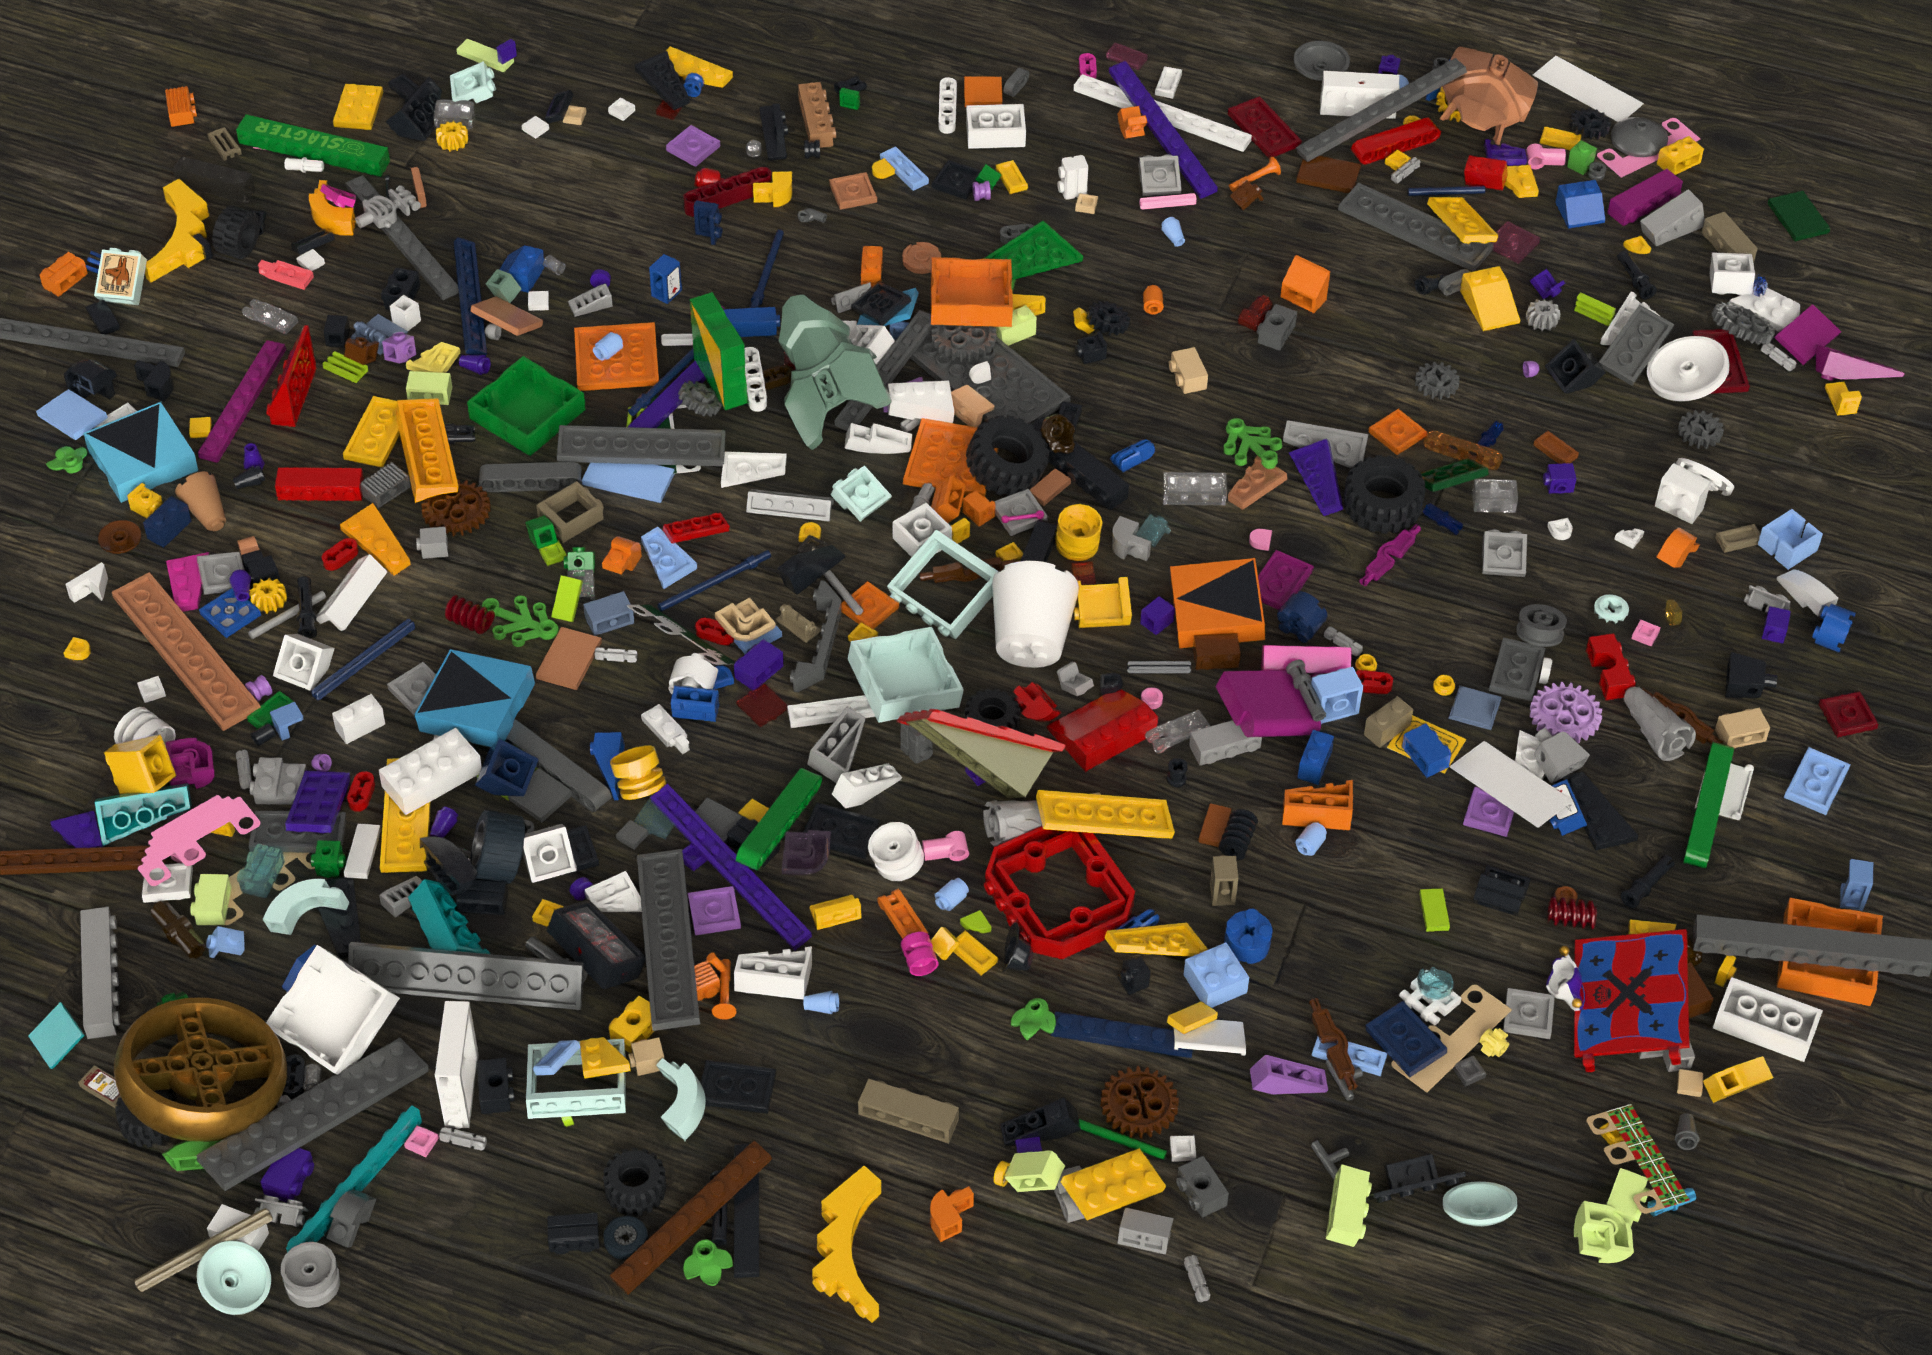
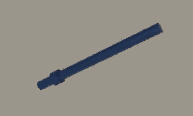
M782 230L776 231L756 292L751 297L752 304L750 308H759V305L763 302V293L784 235Z
M693 348L648 392L641 394L636 399V403L628 410L631 416H634L642 408H646L651 403V399L694 359Z
M766 550L756 556L751 555L745 558L744 562L659 603L658 608L662 612L747 569L752 570L758 567L759 563L771 558V553L769 550Z

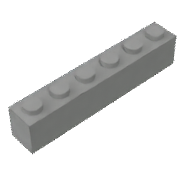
M109 907L81 910L83 1027L87 1039L117 1035L116 1025H120L119 1011H116V1006L120 1005L118 991L115 992V987L119 986L118 973L114 971V967H118L117 953H114V948H118L117 936L113 934V929H117L116 916H111Z

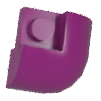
M185 738L166 742V750L176 773V776L170 780L171 786L188 783V785L195 784L196 789L211 783L214 778V762L210 745L208 746L206 743L198 741L197 738Z

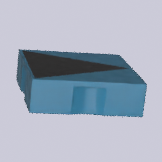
M450 649L414 714L419 731L441 736L456 728L467 741L492 747L498 739L505 741L513 727L517 713L524 706L535 685L531 666Z

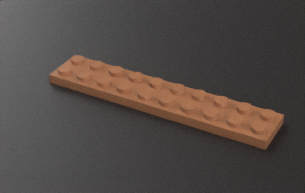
M150 572L112 591L115 601L222 731L241 722L255 710L261 708L257 700Z

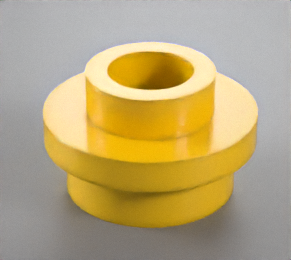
M1363 654L1356 660L1355 668L1357 671H1376L1377 662L1372 655Z
M1440 675L1435 679L1433 689L1440 695H1450L1455 690V683L1450 676Z

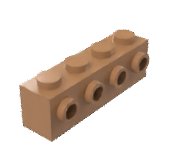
M821 82L798 84V99L808 140L815 141L820 139V148L833 146L836 130L835 127H831L833 125L832 114H828L830 113L829 102H825L827 101L826 90L822 89Z

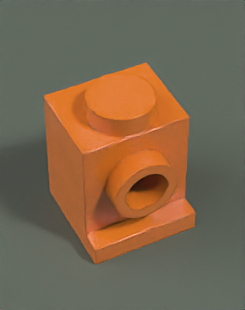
M974 491L963 498V513L980 527L995 517V502H989L985 496Z

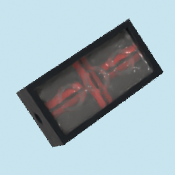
M589 899L554 910L546 931L576 962L584 963V970L603 990L639 978L646 956Z

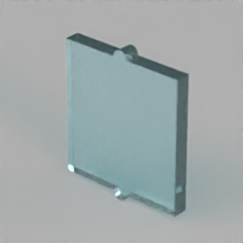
M650 798L634 820L635 823L648 830V835L653 834L663 839L667 838L674 827L668 818L651 802Z

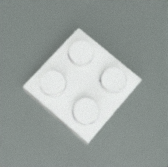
M183 863L166 864L165 866L171 872V877L157 886H151L144 878L142 890L143 903L190 898L193 874L192 865L186 866ZM155 868L150 872L149 876L152 880H160L164 877L165 873L162 869Z

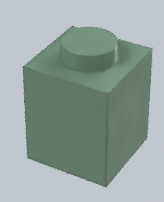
M499 269L494 272L486 283L495 297L497 296L508 303H511L521 290V287L510 273Z

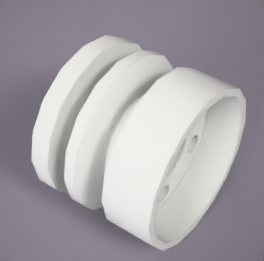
M137 707L130 710L119 721L115 729L114 740L115 744L161 734L166 747V742L175 740L176 734L171 726L159 719L148 709Z

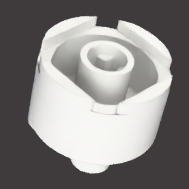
M698 653L681 657L675 662L669 680V691L673 694L674 686L713 690L718 669L704 660V657Z

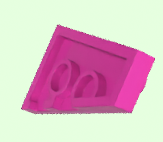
M209 552L166 561L174 602L182 612L199 608L203 588L197 556L209 555Z

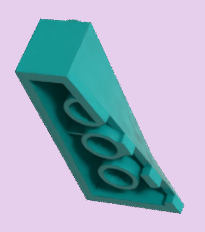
M188 783L162 787L154 793H130L96 799L95 808L102 846L167 819L166 816L190 809L192 803Z
M424 879L410 894L408 899L432 949L490 954L487 949L482 950L478 944L481 941L476 933L471 934L466 926L468 923L467 919L455 910L456 903L440 882Z

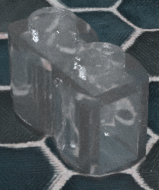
M446 99L436 101L434 112L435 127L439 128L440 124H446V121L450 123L455 120L456 123L462 122L466 129L473 128L475 117L474 102L468 100L454 102Z

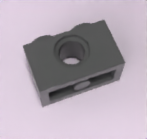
M1275 304L1271 311H1267L1265 321L1260 323L1257 328V334L1259 335L1258 343L1280 351L1296 326L1297 311Z
M1204 1156L1178 1167L1176 1184L1179 1190L1185 1192L1188 1196L1191 1208L1194 1211L1197 1210L1202 1218L1227 1206L1229 1193Z

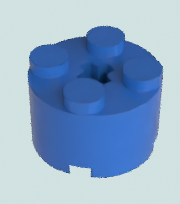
M1832 603L1830 606L1825 605L1820 616L1824 619L1821 627L1816 626L1812 636L1813 639H1816L1815 644L1840 653L1841 648L1837 646L1839 643L1844 644L1852 625V620H1849L1850 616L1855 617L1856 613Z
M1256 909L1238 912L1227 921L1224 943L1228 944L1238 961L1247 962V964L1257 963L1263 960L1269 952L1273 933L1271 923Z

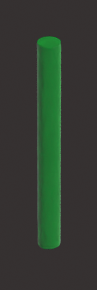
M1079 1119L1080 1127L1083 1131L1135 1150L1140 1148L1143 1153L1163 1160L1166 1157L1167 1151Z

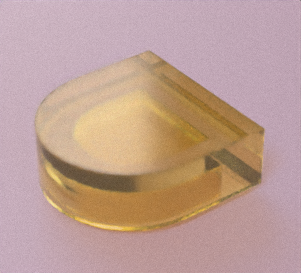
M1674 599L1666 602V618L1670 626L1679 625L1682 621V610Z

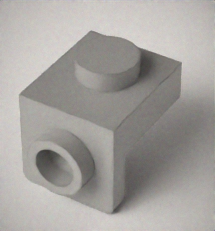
M1073 661L1057 670L1062 690L1075 696L1086 693L1088 689L1094 686L1091 678L1079 673L1077 664Z

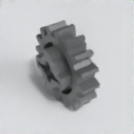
M1433 362L1431 366L1425 363V368L1420 366L1419 372H1416L1415 386H1418L1419 392L1424 391L1423 396L1429 394L1431 399L1438 396L1439 400H1442V396L1449 398L1450 394L1455 395L1456 390L1459 388L1460 376L1456 375L1457 370H1451V365L1445 367L1443 362L1440 365Z
M691 381L688 383L684 382L678 392L680 395L679 399L683 400L682 404L686 405L688 410L693 409L695 414H702V416L707 414L712 417L713 414L717 415L722 406L712 388H707L705 384L698 383L697 381L695 384Z
M1694 410L1693 414L1687 412L1686 417H1681L1678 435L1683 436V442L1689 441V446L1695 444L1698 449L1700 445L1708 449L1709 444L1715 447L1716 442L1720 443L1724 429H1722L1723 423H1718L1719 417L1713 418V413L1706 415L1704 410L1701 413Z

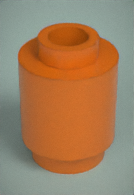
M1156 285L1148 286L1143 292L1145 312L1148 314H1158L1164 308L1163 292Z

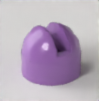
M1525 361L1523 363V373L1526 378L1538 374V363L1535 361Z
M317 754L311 763L315 770L326 772L330 769L332 761L327 754Z

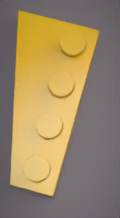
M671 46L666 50L675 71L679 76L683 77V80L686 79L688 74L696 73L702 76L704 84L723 88L733 78V71Z
M1188 923L1108 930L1105 935L1106 941L1115 952L1192 957L1208 950Z

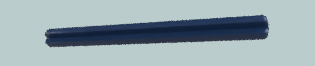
M406 619L311 690L313 698L316 700L322 699L415 629L414 622Z

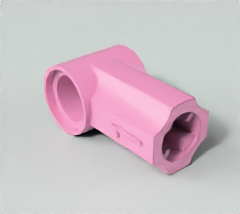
M1531 144L1526 149L1527 161L1531 169H1540L1544 165L1565 164V149L1543 148L1540 144Z
M961 831L950 832L945 838L922 841L925 861L941 858L962 861L969 856L965 833Z

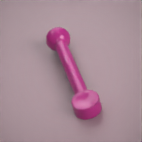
M1039 510L1034 514L1010 517L1004 515L1001 521L1008 523L1012 520L1028 518L1043 519L1044 512Z

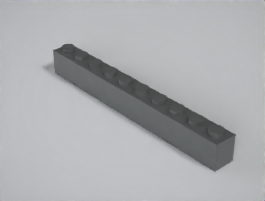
M1696 915L1693 925V951L1790 961L1799 964H1818L1821 966L1843 967L1845 969L1854 968L1890 972L1892 974H1909L1917 977H1929L1932 970V940Z

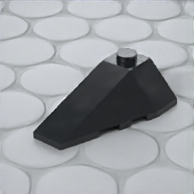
M429 76L386 120V123L398 136L425 141L434 131L433 121L437 117L435 112L436 107L440 103L442 90Z

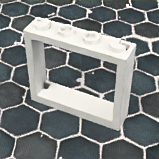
M445 1001L435 1079L444 1124L448 1128L461 1129L469 1128L479 1053L470 1002Z

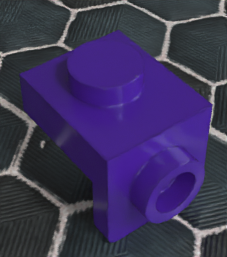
M1547 269L1530 280L1543 299L1550 295L1552 298L1562 292L1560 288L1565 284L1564 280L1557 283Z

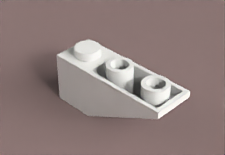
M889 763L842 773L832 795L845 808L862 805L900 781L902 776Z

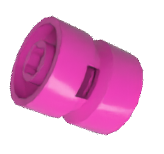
M911 933L901 941V948L906 958L909 972L912 975H927L938 967V959L933 950L930 936L927 933Z

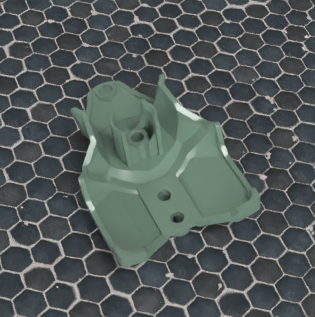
M796 295L790 297L782 307L779 343L790 362L795 365V371H791V385L784 398V403L804 443L813 450L823 441L822 429L827 412L846 400H853L878 409L891 404L892 400L873 360L877 356L869 348L866 349L865 347L853 345L849 338L850 327L832 312L820 307L805 295Z

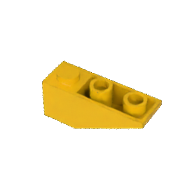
M1762 1056L1715 1073L1705 1079L1703 1083L1712 1102L1715 1103L1768 1081L1773 1076Z

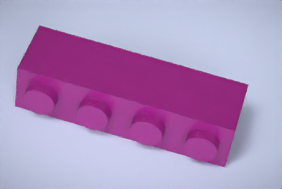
M1665 169L1610 199L1608 214L1622 226H1625L1679 196L1683 181L1671 171Z

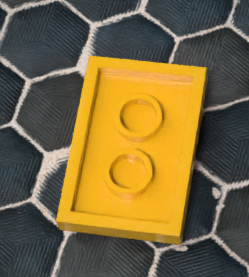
M345 84L333 120L334 127L372 130L383 95V87Z

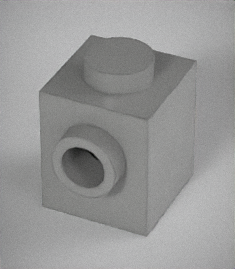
M446 527L420 529V537L416 538L417 550L422 551L423 559L448 557Z

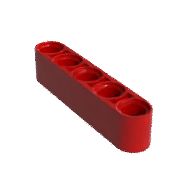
M1423 118L1359 139L1352 145L1351 151L1365 165L1387 158L1396 150L1405 152L1432 143L1440 137L1441 131L1430 118Z

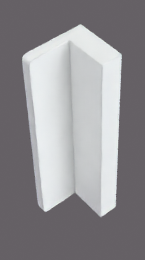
M370 554L358 559L316 615V620L320 624L330 620L340 631L345 630L386 575L387 571Z

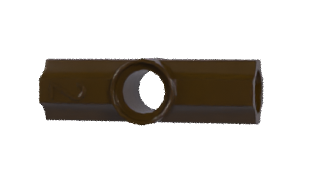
M160 900L154 904L150 911L151 916L163 928L168 940L173 945L177 944L190 959H197L202 956L207 948L206 944L195 933L185 915L180 916L168 901Z

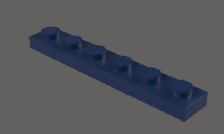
M1055 1011L1056 1026L1051 1036L1192 1058L1193 1049L1178 1048V1050H1174V1030Z

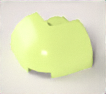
M1583 1201L1578 1209L1574 1224V1237H1578L1579 1253L1598 1257L1599 1263H1615L1627 1259L1634 1253L1630 1223H1626L1615 1212L1616 1208Z

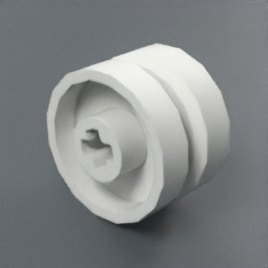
M902 822L887 823L875 830L869 839L868 850L878 872L884 878L891 881H903L911 878L922 867L925 855L915 831L909 825Z

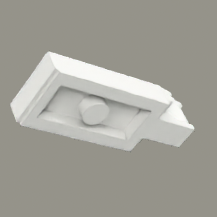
M660 704L641 714L642 721L667 747L675 746L682 754L690 750L689 741L686 739L687 734Z

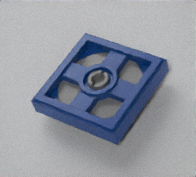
M232 588L199 609L200 615L225 638H228L261 616L260 610L249 600L238 601Z

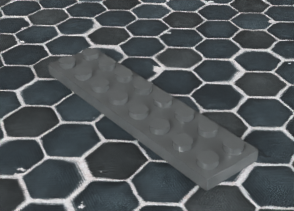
M1360 183L1339 204V211L1472 272L1481 265L1494 247V244L1490 242L1486 244L1480 242L1463 243L1442 220Z
M559 425L557 462L723 467L726 430Z

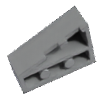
M1688 189L1640 221L1642 232L1655 246L1701 229L1705 221L1703 204Z
M847 706L810 750L807 765L837 783L842 773L850 772L866 718Z

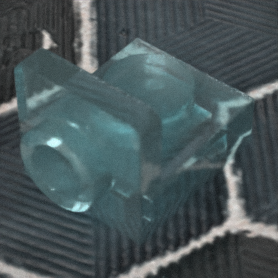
M1150 514L1136 536L1151 541V546L1155 548L1164 533L1169 534L1171 530L1164 518L1160 516L1156 518Z

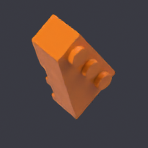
M1348 780L1346 784L1336 786L1333 783H1328L1323 788L1313 789L1312 786L1285 790L1282 825L1307 827L1316 822L1328 829L1350 830L1353 812V780Z

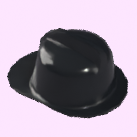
M1018 922L1012 924L1007 935L1002 972H1005L1006 969L1028 971L1031 967L1033 960L1032 945L1019 936Z

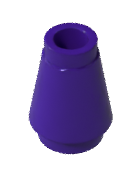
M461 355L459 365L482 375L489 372L491 361L485 355Z
M253 443L245 445L244 468L247 470L253 465H260L261 469H263L264 460L257 446Z
M236 570L231 574L229 582L238 601H246L249 599L251 577L244 570Z
M442 807L441 810H438L429 836L444 838L458 822V814L448 807Z

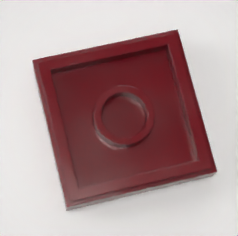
M1860 691L1819 701L1818 705L1837 738L1878 728L1879 724Z

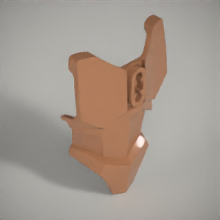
M1458 47L1451 60L1456 58L1466 66L1467 73L1442 86L1448 107L1440 117V120L1449 119L1450 114L1458 108L1461 121L1472 128L1486 131L1496 126L1493 140L1496 145H1500L1504 128L1517 122L1524 123L1535 99L1538 81L1510 62L1508 64V59L1503 55L1497 54L1492 57L1493 54Z

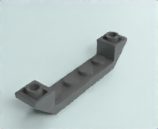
M823 580L820 581L819 588L814 590L813 601H816L817 610L826 612L825 619L827 622L822 624L821 636L823 637L822 640L818 639L816 648L818 655L813 656L812 664L797 662L796 669L791 671L790 683H793L794 692H800L824 679L841 619L842 600Z

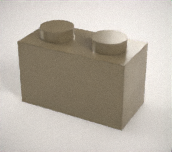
M1397 696L1366 719L1364 735L1376 746L1382 747L1411 725L1413 708Z
M1213 856L1210 877L1212 906L1235 905L1238 886L1236 856Z

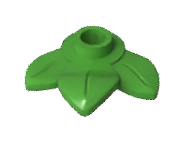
M69 446L61 447L55 452L56 458L47 462L46 465L51 470L64 469L67 473H76L83 467L82 459L87 456V450L84 447L76 450Z
M1035 998L1030 1000L1025 1008L1015 1012L1011 1019V1026H1020L1023 1037L1029 1040L1040 1028L1052 1034L1055 1030L1056 1018L1049 1011V1006L1044 999Z
M701 1240L694 1246L693 1255L685 1260L684 1275L686 1279L700 1276L705 1284L715 1286L721 1279V1269L733 1266L732 1257L726 1250L717 1249L713 1242ZM704 1251L709 1252L707 1255H702L701 1253Z

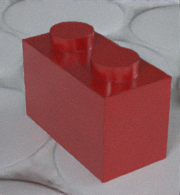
M1469 155L1464 169L1465 185L1485 186V188L1503 190L1508 176L1507 161Z

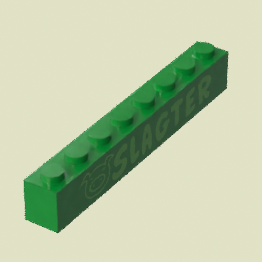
M245 115L236 129L239 144L298 158L305 157L307 160L323 161L324 164L381 177L390 163L388 147L251 115Z

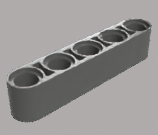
M576 462L486 464L479 469L478 486H482V490L486 492L563 490L576 481L581 484L582 468Z

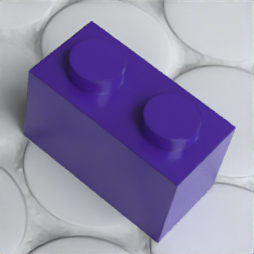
M763 639L758 644L752 646L747 654L737 659L734 664L735 679L755 691L784 666L783 652Z
M298 1148L272 1163L261 1180L264 1194L279 1198V1200L286 1203L288 1200H293L295 1196H298L302 1189V1183L307 1176L309 1177L314 1169L311 1152Z

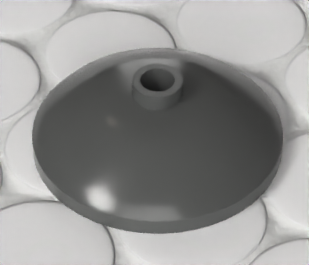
M1312 41L1303 44L1296 50L1294 65L1305 77L1322 81L1324 71L1347 72L1350 65V57L1341 46L1335 43Z
M1630 117L1614 125L1611 130V141L1619 151L1627 155L1651 157L1659 154L1660 149L1667 146L1668 134L1659 123L1651 119Z

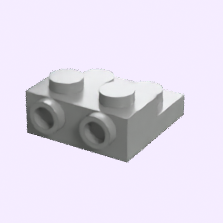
M1166 154L1161 157L1147 155L1139 158V177L1143 196L1181 194L1178 156Z
M1495 529L1485 531L1482 540V574L1525 577L1527 534H1522L1519 531L1502 533Z
M260 757L259 763L253 766V776L256 779L250 782V795L254 796L255 804L292 805L304 772L307 771L306 764L283 763L282 758Z

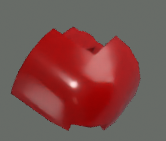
M1031 682L1026 688L1019 685L1013 691L1017 695L1015 701H1018L1019 707L1023 710L1021 714L1031 720L1046 722L1061 714L1059 710L1055 709L1057 707L1056 703L1039 684Z

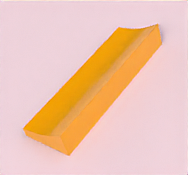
M439 399L397 400L396 418L415 503L436 495L458 492V482Z

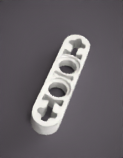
M949 77L943 78L940 81L939 130L946 134L954 132L956 128L957 82ZM949 110V111H952V112H951V113H944L943 111Z
M746 347L744 349L747 399L750 409L759 412L767 407V395L760 355L756 348ZM748 356H752L753 362H749ZM751 369H755L758 371L755 374L748 373V371ZM753 384L760 385L757 389H753L750 386ZM759 396V402H756L755 397Z

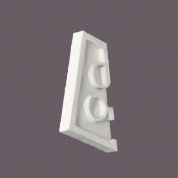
M725 452L721 488L785 475L786 454Z
M1520 730L1515 762L1543 780L1546 775L1534 755L1540 745V741L1536 737Z

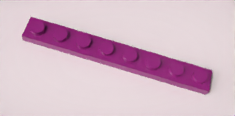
M266 340L198 451L200 459L216 463L220 461L285 353V344Z

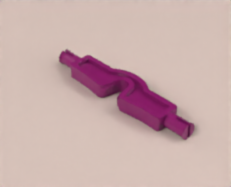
M1414 524L1409 531L1404 529L1393 541L1383 544L1377 552V557L1366 567L1365 575L1360 579L1361 585L1367 586L1372 579L1377 581L1390 570L1395 562L1390 555L1402 558L1415 543L1416 535L1421 531V527L1419 525L1417 527V524Z

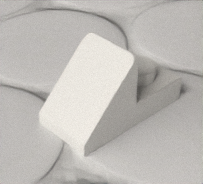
M102 562L66 583L69 598L74 603L92 592L101 601L103 600L108 577Z

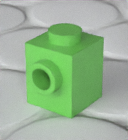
M1580 140L1570 150L1567 167L1584 175L1589 170L1590 164L1595 160L1597 148Z

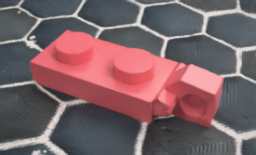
M261 260L258 264L259 274L303 290L306 289L314 277L313 272L279 260L273 263Z

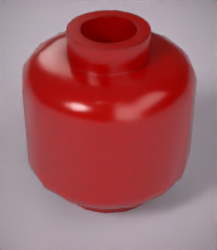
M702 168L700 172L697 171L694 186L699 188L724 178H721L718 170Z

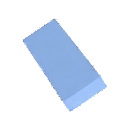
M896 146L880 154V159L885 158L895 169V174L913 191L929 184V178Z
M1317 1037L1312 1056L1328 1060L1326 1055L1327 1049L1337 1044L1333 1042L1321 1043L1319 1037ZM1348 1041L1347 1053L1354 1068H1360L1364 1072L1381 1076L1387 1053Z

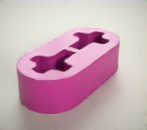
M1084 53L1079 56V76L1083 74L1096 79V58L1093 54Z

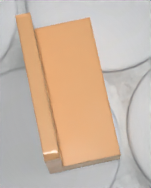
M969 385L951 392L954 415L968 426L977 428L982 422L983 415L994 410V405Z

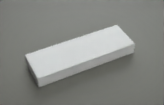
M357 825L344 870L345 877L368 879L381 832L380 825Z

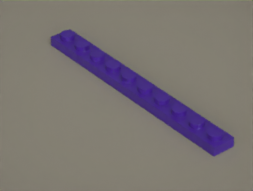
M1123 61L1109 67L1110 75L1133 107L1139 106L1141 116L1146 115V125L1167 154L1178 156L1179 170L1199 198L1202 199L1216 193V184L1128 63Z
M668 784L650 797L651 802L794 951L812 937V933L748 866L736 862L737 855Z

